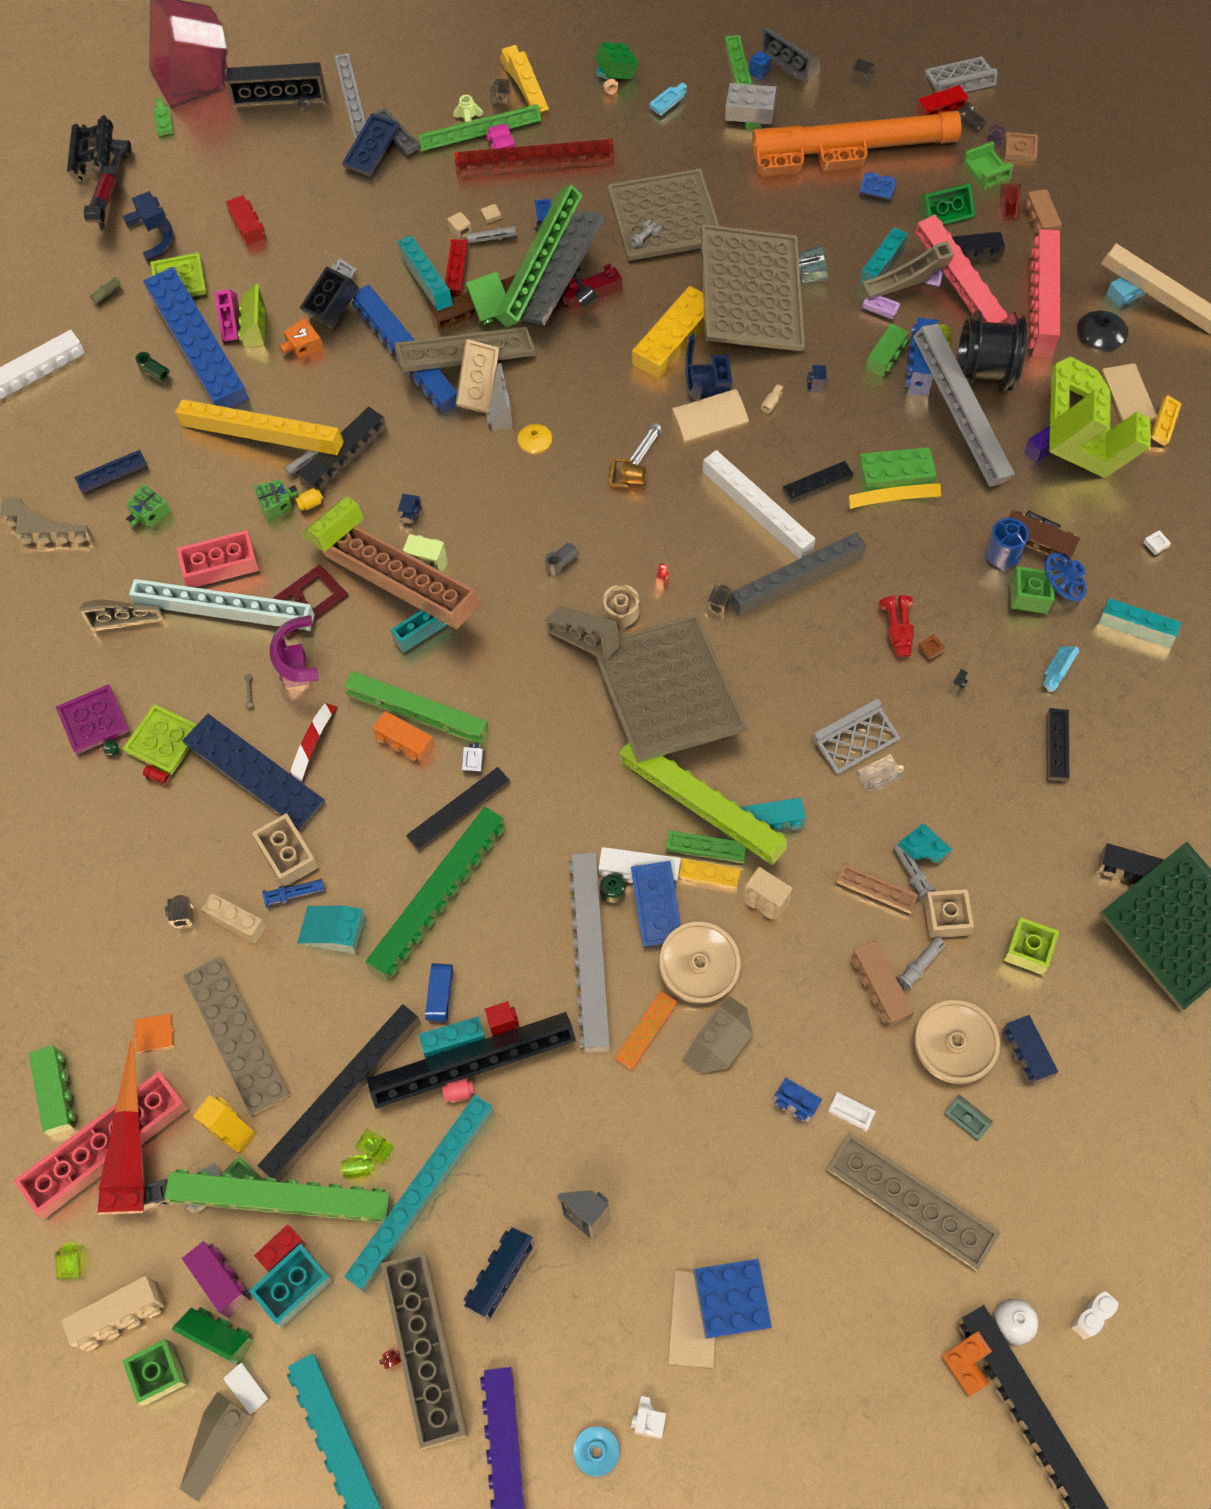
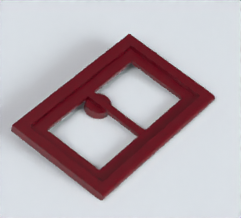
M319 564L272 599L285 601L293 595L294 599L300 600L304 604H309L303 598L304 594L301 589L319 577L334 594L315 608L312 607L315 620L349 594ZM300 629L292 630L285 637L287 639L291 638Z

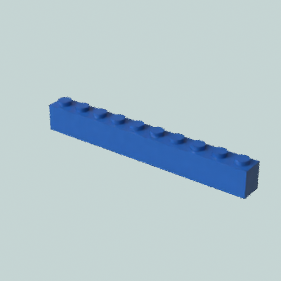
M367 285L357 291L353 297L354 301H352V304L356 310L361 312L362 318L369 322L371 329L378 333L380 340L387 344L388 350L396 355V359L399 362L395 343L413 341L414 338L372 287ZM438 368L407 372L408 375L413 376L416 385L422 387L425 396L431 398L436 409L439 408L442 413H445L455 407L457 391Z

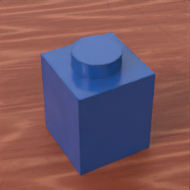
M758 51L750 58L749 74L762 80L770 72L771 57Z

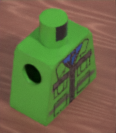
M282 480L253 486L267 521L291 510L290 498L299 495L295 485L285 489Z
M143 484L128 501L126 506L130 515L125 520L131 527H134L139 521L146 527H149L169 514L171 509L166 500Z

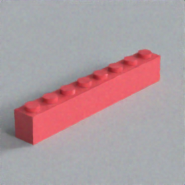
M933 215L919 222L915 233L927 250L932 245L948 241L954 257L949 266L940 269L972 314L977 309H980L983 321L1006 323L1008 319L1007 312L1001 308L997 298L989 291L987 284L983 283L979 273L973 269L969 259L963 255L959 245H956L951 234L943 227L942 221L936 215Z

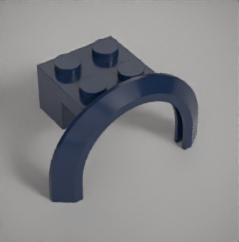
M150 191L133 197L132 201L136 211L122 216L127 227L139 222H143L147 231L160 227L164 238L156 247L142 252L146 260L163 253L169 247L173 238L172 226L166 218L163 208H159L160 204L157 197H153Z
M692 333L688 338L685 358L688 393L695 401H699L701 396H715L731 391L733 381L728 355H711L709 365H693L695 335Z

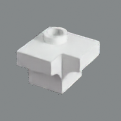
M641 1396L638 1414L633 1413L631 1427L635 1428V1434L662 1439L666 1413L655 1411L650 1404V1398Z

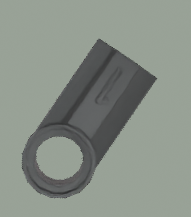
M567 543L558 551L547 554L545 558L547 574L551 576L560 574L562 568L579 555L576 546L572 543Z

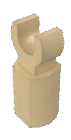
M777 384L773 392L768 394L761 404L763 412L767 414L772 412L783 394L781 392L783 386Z

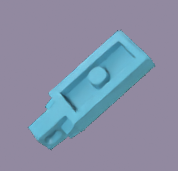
M682 82L676 88L669 87L650 102L649 108L661 116L687 93V85Z
M1061 646L1044 673L1046 677L1043 685L1047 691L1054 692L1059 686V682L1062 681L1079 653L1077 646Z

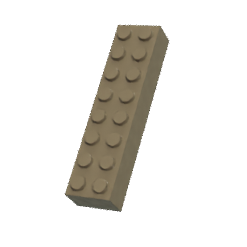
M424 1251L381 1263L420 1449L425 1450L468 1437L427 1255Z

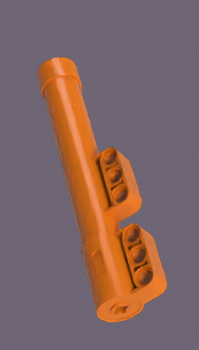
M950 111L914 117L805 127L797 125L754 129L752 132V150L756 171L762 177L798 174L803 167L804 155L818 154L819 166L824 171L855 169L864 166L867 149L928 143H957L961 137V117L958 111Z

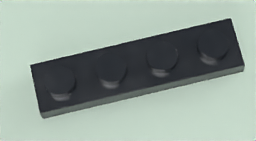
M843 461L783 486L782 491L789 502L793 503L853 478V472L847 463Z
M1049 708L1048 780L1068 782L1070 779L1069 710Z

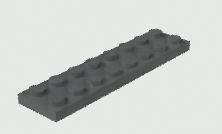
M576 211L552 254L520 321L545 325L606 219L604 214Z

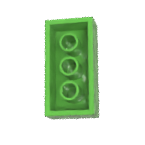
M930 447L863 453L859 456L858 471L863 492L900 486L935 484L937 475Z

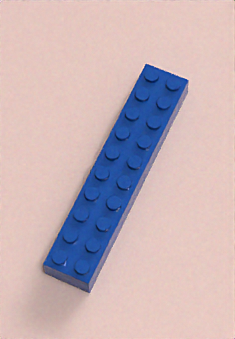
M174 267L143 280L149 296L212 404L231 408L249 399L243 383Z

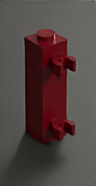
M610 263L604 265L603 272L581 280L585 287L591 286L599 299L622 290V277L615 267L611 268ZM575 278L570 280L560 297L562 304L566 305L569 311L582 306L576 297V294L579 292V284L575 283Z

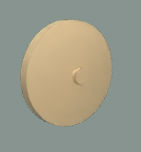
M701 921L689 922L673 930L661 947L658 961L659 971L667 988L680 999L696 1004L714 1002L726 995L735 985L741 966L740 954L731 936L722 928Z
M947 1000L933 1005L923 1014L915 1030L914 1043L919 1060L931 1074L949 1083L965 1084L982 1078L994 1066L999 1055L1000 1038L994 1022L981 1008L966 1001Z

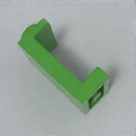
M993 141L968 150L963 162L983 189L1010 179L1014 168L1011 162L1004 164L993 150L995 145Z
M497 272L469 281L464 286L466 293L469 292L478 315L479 325L483 323L484 325H489L494 322L493 320L496 319L494 316L506 295Z

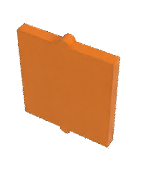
M170 1013L134 1020L135 1034L133 1037L136 1039L137 1053L174 1047V1029L172 1028Z

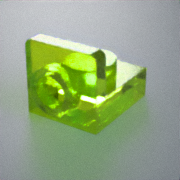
M366 1129L355 1145V1148L372 1157L378 1163L383 1164L390 1155L393 1145L385 1138Z
M66 1243L55 1252L57 1280L79 1278L81 1276L80 1252L83 1250L82 1245Z

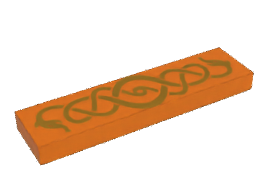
M660 991L616 1055L615 1060L633 1071L676 1007L677 1001Z

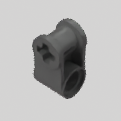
M168 1179L145 1185L146 1199L144 1201V1210L172 1204L165 1200Z

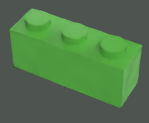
M890 324L867 358L865 369L882 377L885 376L887 371L890 372L894 361L900 358L901 350L905 349L909 343V339H907L909 331Z

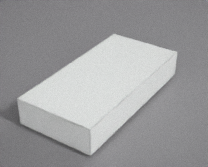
M839 1092L836 1093L828 1110V1113L864 1131H867L876 1112Z
M240 1363L223 1378L250 1415L269 1400L243 1363Z

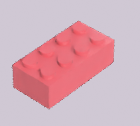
M248 530L177 548L182 575L187 587L195 588L259 571Z

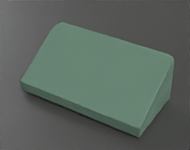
M958 1095L944 1112L978 1141L993 1123L989 1117L961 1095Z

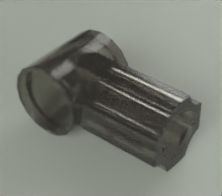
M970 102L955 110L960 113L961 123H967L978 132L986 125L987 120L975 112V108Z

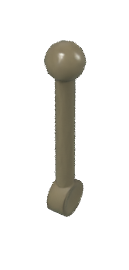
M246 674L244 677L247 682L246 707L251 709L253 707L250 684L252 676Z

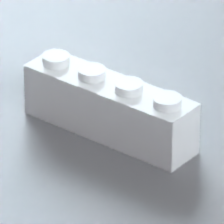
M602 847L598 872L602 878L608 874H617L625 882L632 883L631 867L671 861L674 886L677 887L681 858Z

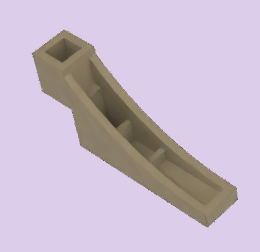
M948 241L932 245L930 249L908 263L886 274L864 281L861 286L869 300L927 282L934 270L949 266L954 253Z
M3 498L0 517L6 526H16L15 534L20 543L92 541V533L87 525L65 524L47 519L25 506L21 498Z

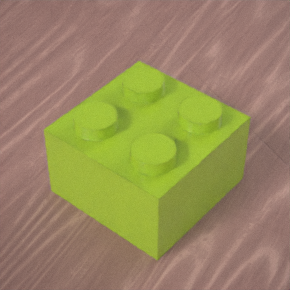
M1019 917L1014 926L1004 961L1044 975L1049 968L1060 931Z

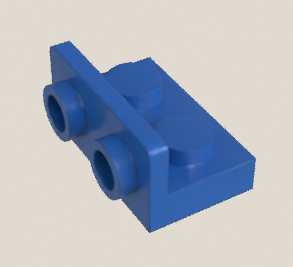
M874 172L865 173L860 194L891 201L896 180L891 176H878Z
M785 1077L772 1101L776 1102L775 1105L784 1111L787 1109L794 1113V1117L798 1120L810 1122L822 1099Z

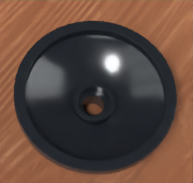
M1103 310L1092 311L1085 314L1079 320L1077 336L1082 344L1091 350L1113 352L1125 344L1128 338V327L1122 318L1112 312Z

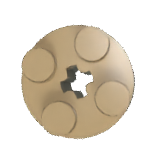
M614 585L606 590L603 596L604 618L617 621V628L619 629L632 625L638 619L640 600L634 588L628 585Z

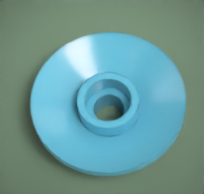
M590 1427L584 1430L577 1437L574 1444L573 1454L575 1462L579 1469L587 1475L599 1477L608 1474L616 1466L619 1459V1444L616 1437L603 1427ZM595 1447L601 1449V1454L598 1457L592 1454V1450Z

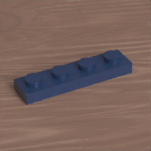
M137 450L74 478L83 494L145 468L148 465L141 451Z

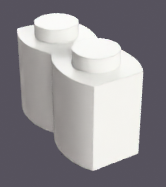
M1106 1291L1092 1298L1087 1304L1086 1311L1080 1313L1074 1319L1072 1329L1083 1339L1096 1335L1102 1329L1104 1321L1114 1315L1119 1303Z

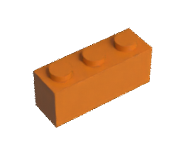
M387 711L382 714L372 728L377 741L389 744L397 752L402 751L413 761L418 760L422 763L434 747L432 736Z

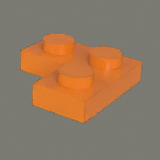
M979 1331L942 1356L969 1397L989 1384L976 1364L977 1361L992 1352Z

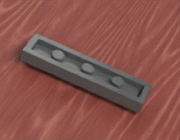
M386 108L374 113L398 122ZM399 123L400 127L392 140L408 156L419 150L420 144Z

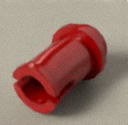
M146 765L142 773L145 779H153L163 785L166 784L169 778V773L156 769L154 765Z

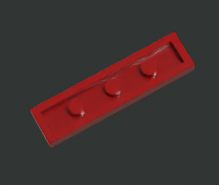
M451 239L445 284L448 286L450 294L461 295L468 248L467 240Z

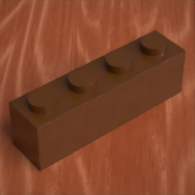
M1012 510L1009 518L1020 520L1028 528L1029 538L1026 544L1027 547L1047 555L1059 553L1071 560L1079 543V537L1074 533L1062 531L1057 526L1047 525L1040 519H1033L1022 512Z

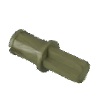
M114 277L104 286L101 285L100 289L90 295L91 300L98 305L104 298L111 296L110 293L121 285L120 281Z

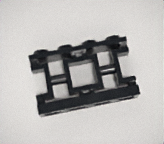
M105 115L98 119L97 125L87 128L85 124H82V127L78 124L72 125L67 173L76 183L82 181L87 170L96 168L99 172L101 166L110 165L114 126ZM95 146L94 149L88 150L89 147Z

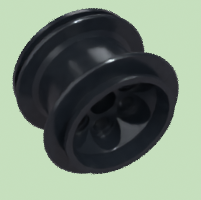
M977 309L972 317H966L960 335L957 362L970 387L974 379L978 378L998 380L1001 392L1015 390L1021 376L1026 350L1027 323L1024 315L1020 314L1017 316L1013 312L1008 317L1006 323L985 322L982 319L980 309Z

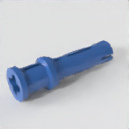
M321 878L287 888L279 886L275 890H263L262 893L267 908L271 904L286 903L288 899L325 891Z

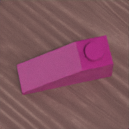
M231 289L214 292L222 342L239 340L240 310L237 294Z

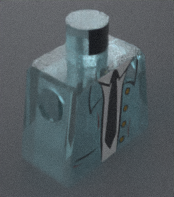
M822 245L799 253L800 276L803 283L829 280Z

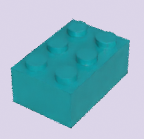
M300 1243L255 1284L249 1292L273 1322L282 1328L333 1280Z

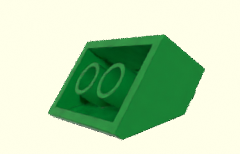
M971 183L959 184L918 195L920 212L924 219L936 215L944 225L975 217Z
M199 1307L198 1310L190 1308L173 1326L172 1331L237 1365L242 1362L253 1342L252 1339L248 1338L249 1332L240 1327H237L236 1331L229 1328L230 1322L221 1317H218L217 1320L210 1318L211 1312L202 1307Z

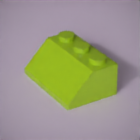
M255 284L242 296V304H239L241 314L239 326L241 330H238L239 340H242L244 347L264 346L265 304L259 284Z
M347 496L344 497L304 530L301 536L326 552L364 519L359 504Z

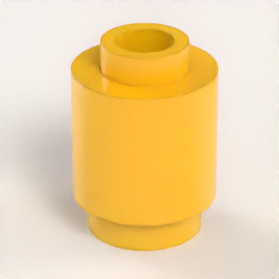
M312 488L299 494L295 501L301 511H308L322 504L321 500L323 497L319 490Z

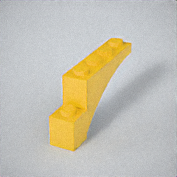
M516 45L502 49L500 60L505 72H508L515 80L528 105L538 104L540 114L548 112L549 108L525 51L519 52Z

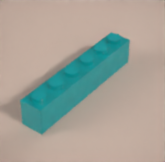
M411 235L398 240L397 243L402 260L436 310L440 311L452 306L448 286L414 237Z

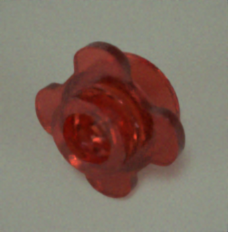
M391 1349L383 1353L379 1364H383L385 1369H389L400 1363L399 1350Z

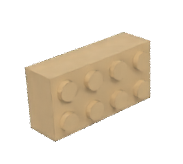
M144 1276L61 1319V1323L70 1346L90 1351L99 1346L98 1343L100 1341L117 1337L120 1334L119 1331L138 1326L141 1323L140 1320L146 1317L152 1318L162 1312L161 1309L167 1306L158 1283Z

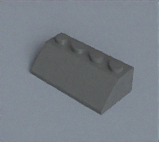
M767 27L763 28L761 52L769 55L772 61L806 83L819 74L820 60Z
M589 1190L560 1193L557 1196L560 1213L593 1242L610 1223V1210L607 1203L609 1200L602 1193L598 1192L596 1194Z

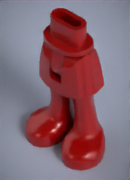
M908 595L898 596L897 605L901 615V624H899L895 596L885 597L879 601V608L888 612L890 627L887 633L893 645V650L896 651L898 658L910 657L912 655L911 649L913 648L914 626L909 623L908 609L913 606V598Z

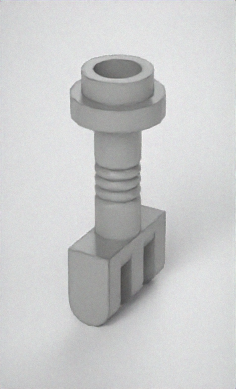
M648 219L643 223L642 229L644 231L631 236V245L633 247H640L643 244L644 238L649 234L656 237L662 231V227H657L656 223H652Z

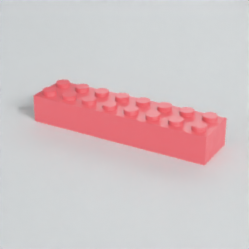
M1040 229L1038 236L1034 237V248H1031L1030 258H1032L1030 263V271H1032L1030 275V283L1032 284L1030 296H1032V299L1030 300L1029 309H1032V312L1030 313L1029 322H1032V325L1030 326L1029 336H1032V338L1030 339L1029 349H1032V356L1052 358L1060 337V231Z
M160 1071L137 1087L141 1145L188 1110L183 1100ZM117 1103L14 1180L36 1215L46 1219L101 1177Z

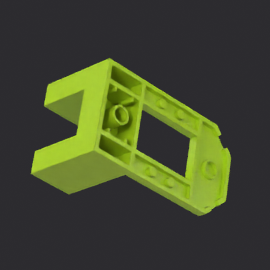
M1070 356L1052 366L1049 452L1106 478L1151 448L1150 418L1136 411L1110 430L1111 390L1097 369ZM1070 390L1085 397L1069 409Z

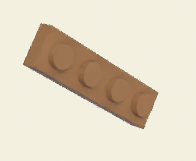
M845 863L836 880V883L909 914H911L919 895Z

